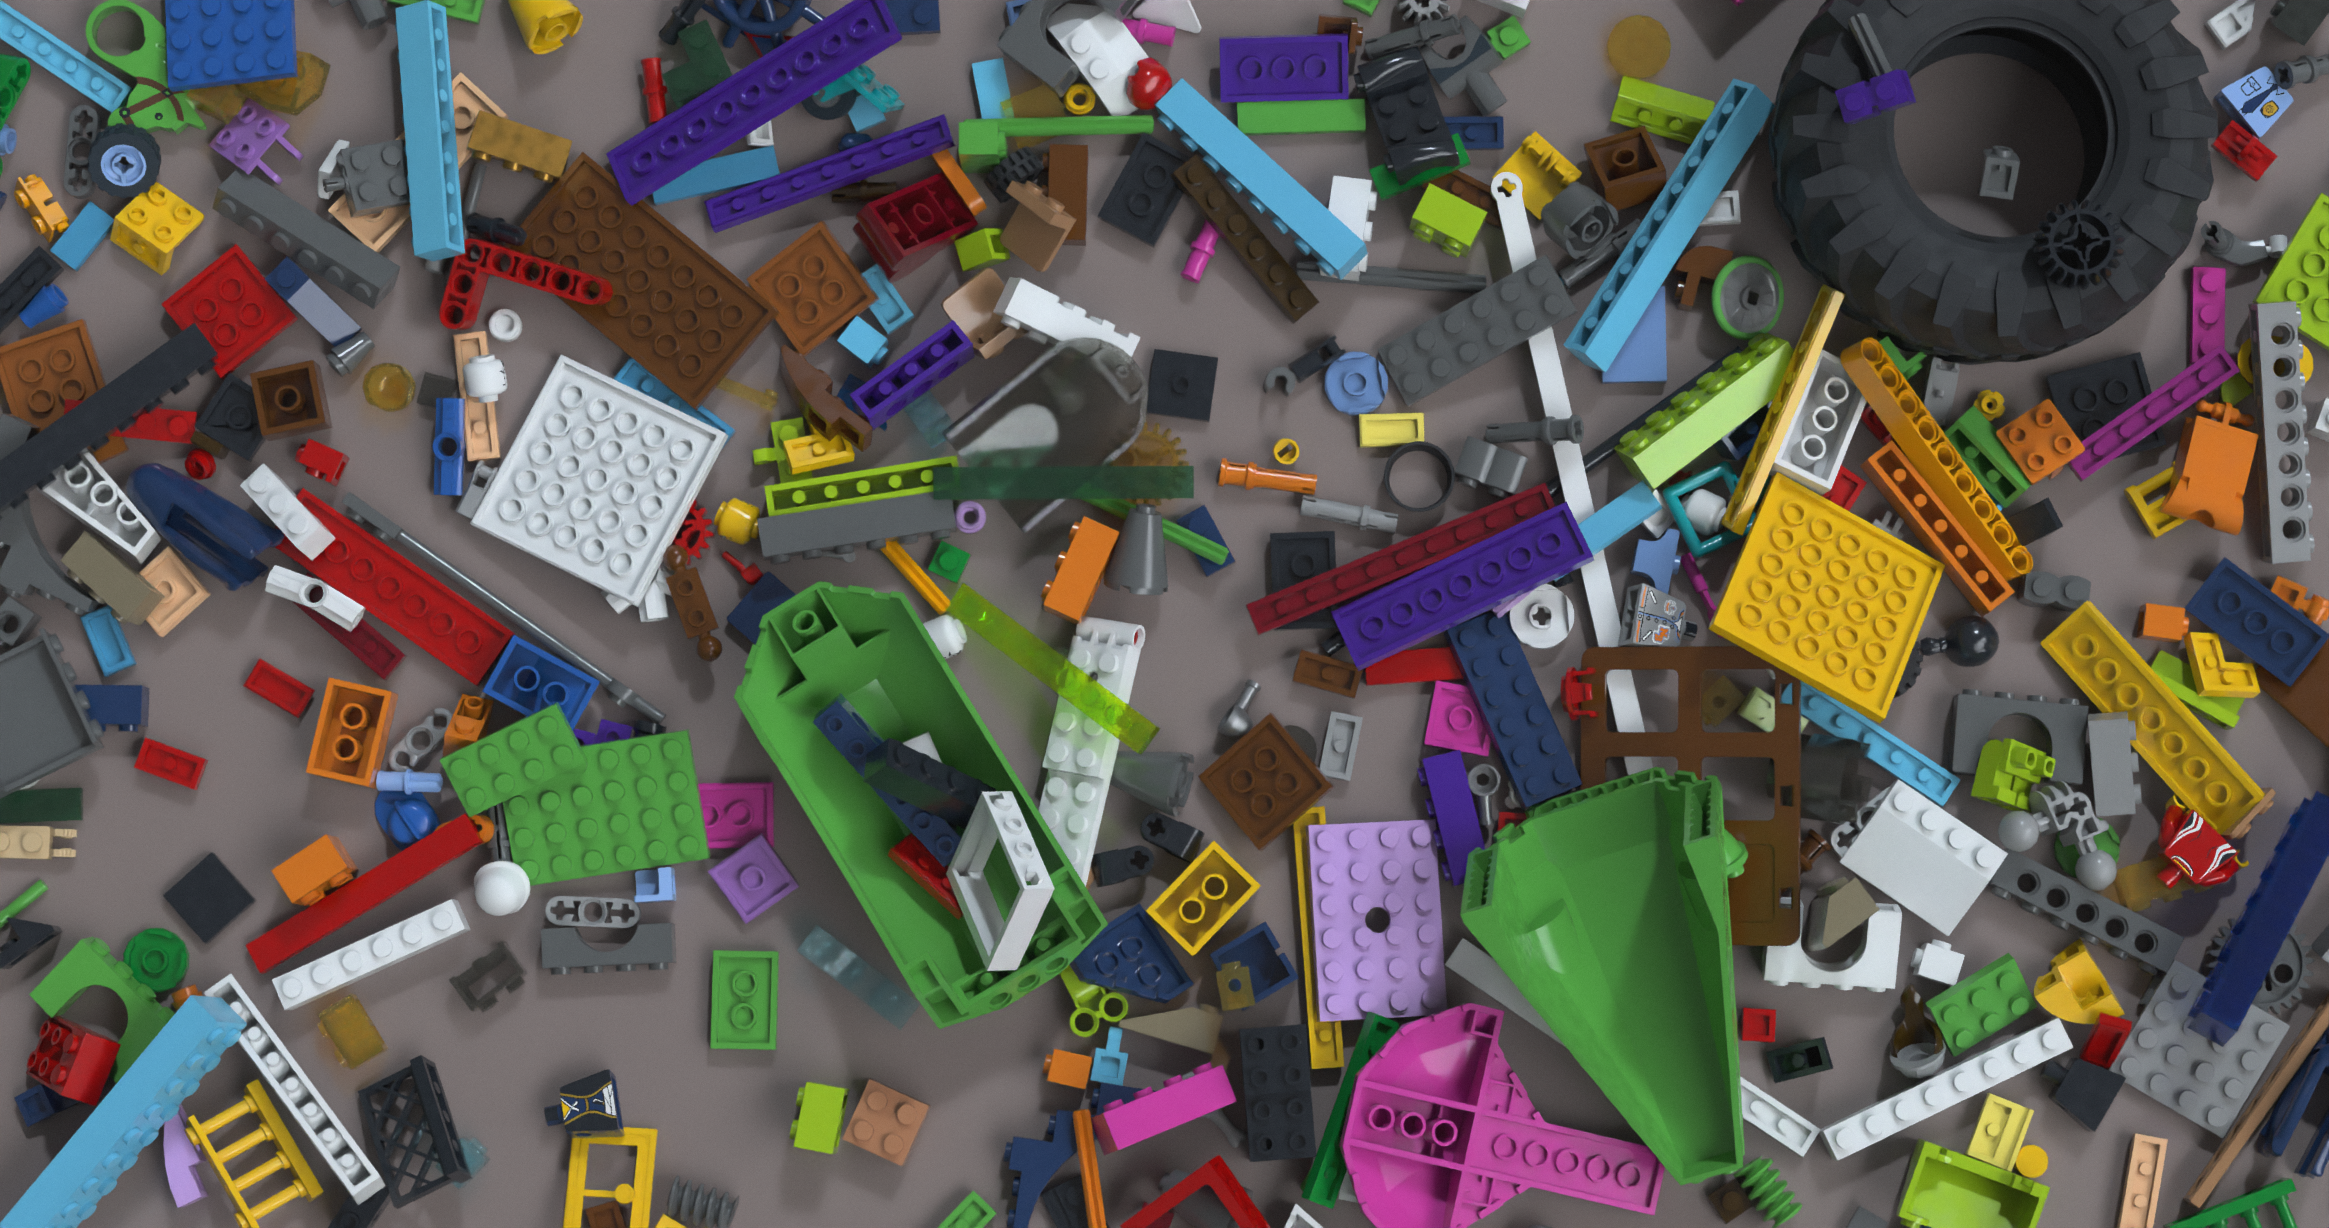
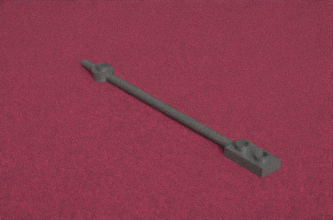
M348 492L342 500V503L349 507L346 513L361 524L365 519L374 524L375 527L372 532L387 542L392 537L582 672L600 681L602 686L611 691L608 698L624 708L628 703L656 724L660 725L666 717L665 713L354 494Z

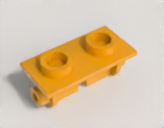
M32 174L25 178L24 181L21 177L17 178L14 190L16 202L22 209L26 208L31 215V222L35 231L39 235L43 234L48 243L51 242L55 230L58 233H63L67 230L69 218L57 201L48 206L44 204V202L52 199L53 195L41 177Z

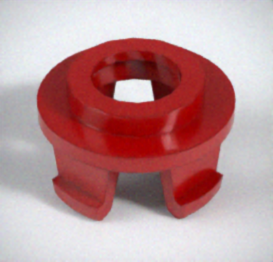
M1568 667L1566 675L1561 678L1562 707L1564 712L1569 714L1572 721L1578 720L1581 715H1589L1591 719L1599 716L1597 711L1580 710L1581 702L1593 700L1592 684L1579 683L1578 677L1595 674L1596 669L1594 667H1587L1586 671H1576L1575 667Z

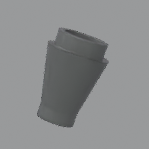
M362 332L358 336L330 349L331 353L326 356V360L336 373L343 377L346 373L351 374L375 345L368 335Z

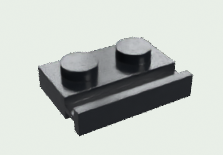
M1081 1175L1041 1194L1057 1228H1089Z

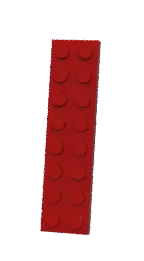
M302 488L296 498L320 520L336 539L313 560L301 552L286 535L282 543L277 545L276 548L345 596L364 606L371 614L474 685L479 686L515 633Z

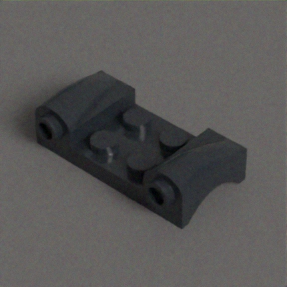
M1418 46L1357 66L1358 73L1353 74L1359 93L1365 91L1387 154L1383 155L1388 173H1395L1399 186L1406 184L1414 176L1426 170L1460 165L1457 149L1449 128L1445 123Z

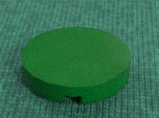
M149 928L138 933L128 942L123 953V962L133 971L132 976L139 984L147 985L153 992H165L175 988L184 979L189 968V952L185 942L176 933L164 928Z

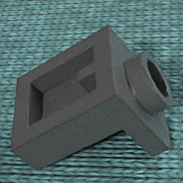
M1993 146L1992 150L1983 149L1984 163L1978 189L1980 196L2013 200L2020 165L2017 154L2012 152L2013 149L2005 146Z

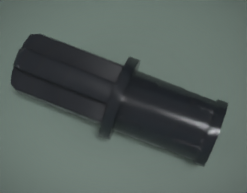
M682 0L679 6L673 7L671 17L659 31V37L669 45H676L677 40L687 26L694 24V17L706 0Z
M474 212L467 219L466 224L475 226H467L468 232L486 236L494 243L503 241L512 245L522 246L527 238V232L522 227L506 223L500 217L493 219Z

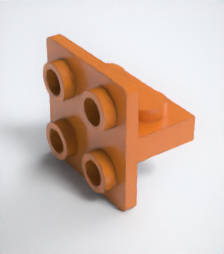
M2050 399L2042 401L1996 432V437L2031 485L2036 484L2045 477L2051 480L2061 473L2065 464L2085 451L2081 441Z

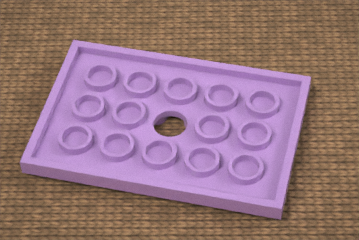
M1435 819L1306 826L1317 1022L1365 1019L1368 1011L1385 1018L1429 1016L1447 1010L1438 856L1433 831L1436 830ZM1374 907L1384 909L1389 916V925L1381 933L1372 932L1365 923L1366 914Z

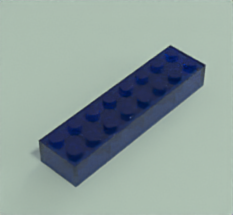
M2317 790L2310 799L2304 797L2291 814L2287 822L2289 824L2287 830L2278 839L2273 849L2275 851L2270 861H2267L2259 876L2261 878L2256 888H2253L2246 900L2245 905L2248 907H2246L2243 914L2239 915L2231 929L2232 936L2223 945L2216 958L2219 962L2213 971L2209 972L2202 985V988L2205 990L2202 991L2199 998L2195 999L2187 1014L2192 1018L2187 1028L2222 1047L2238 1031L2329 855V797Z

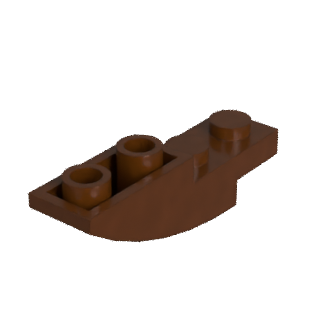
M784 344L780 348L779 367L788 393L797 408L827 440L831 441L837 434H840L857 449L864 452L872 442L873 427L864 416L857 415L851 411L841 398L832 396L833 381L826 372L821 369L817 370L807 362L800 352L793 351Z

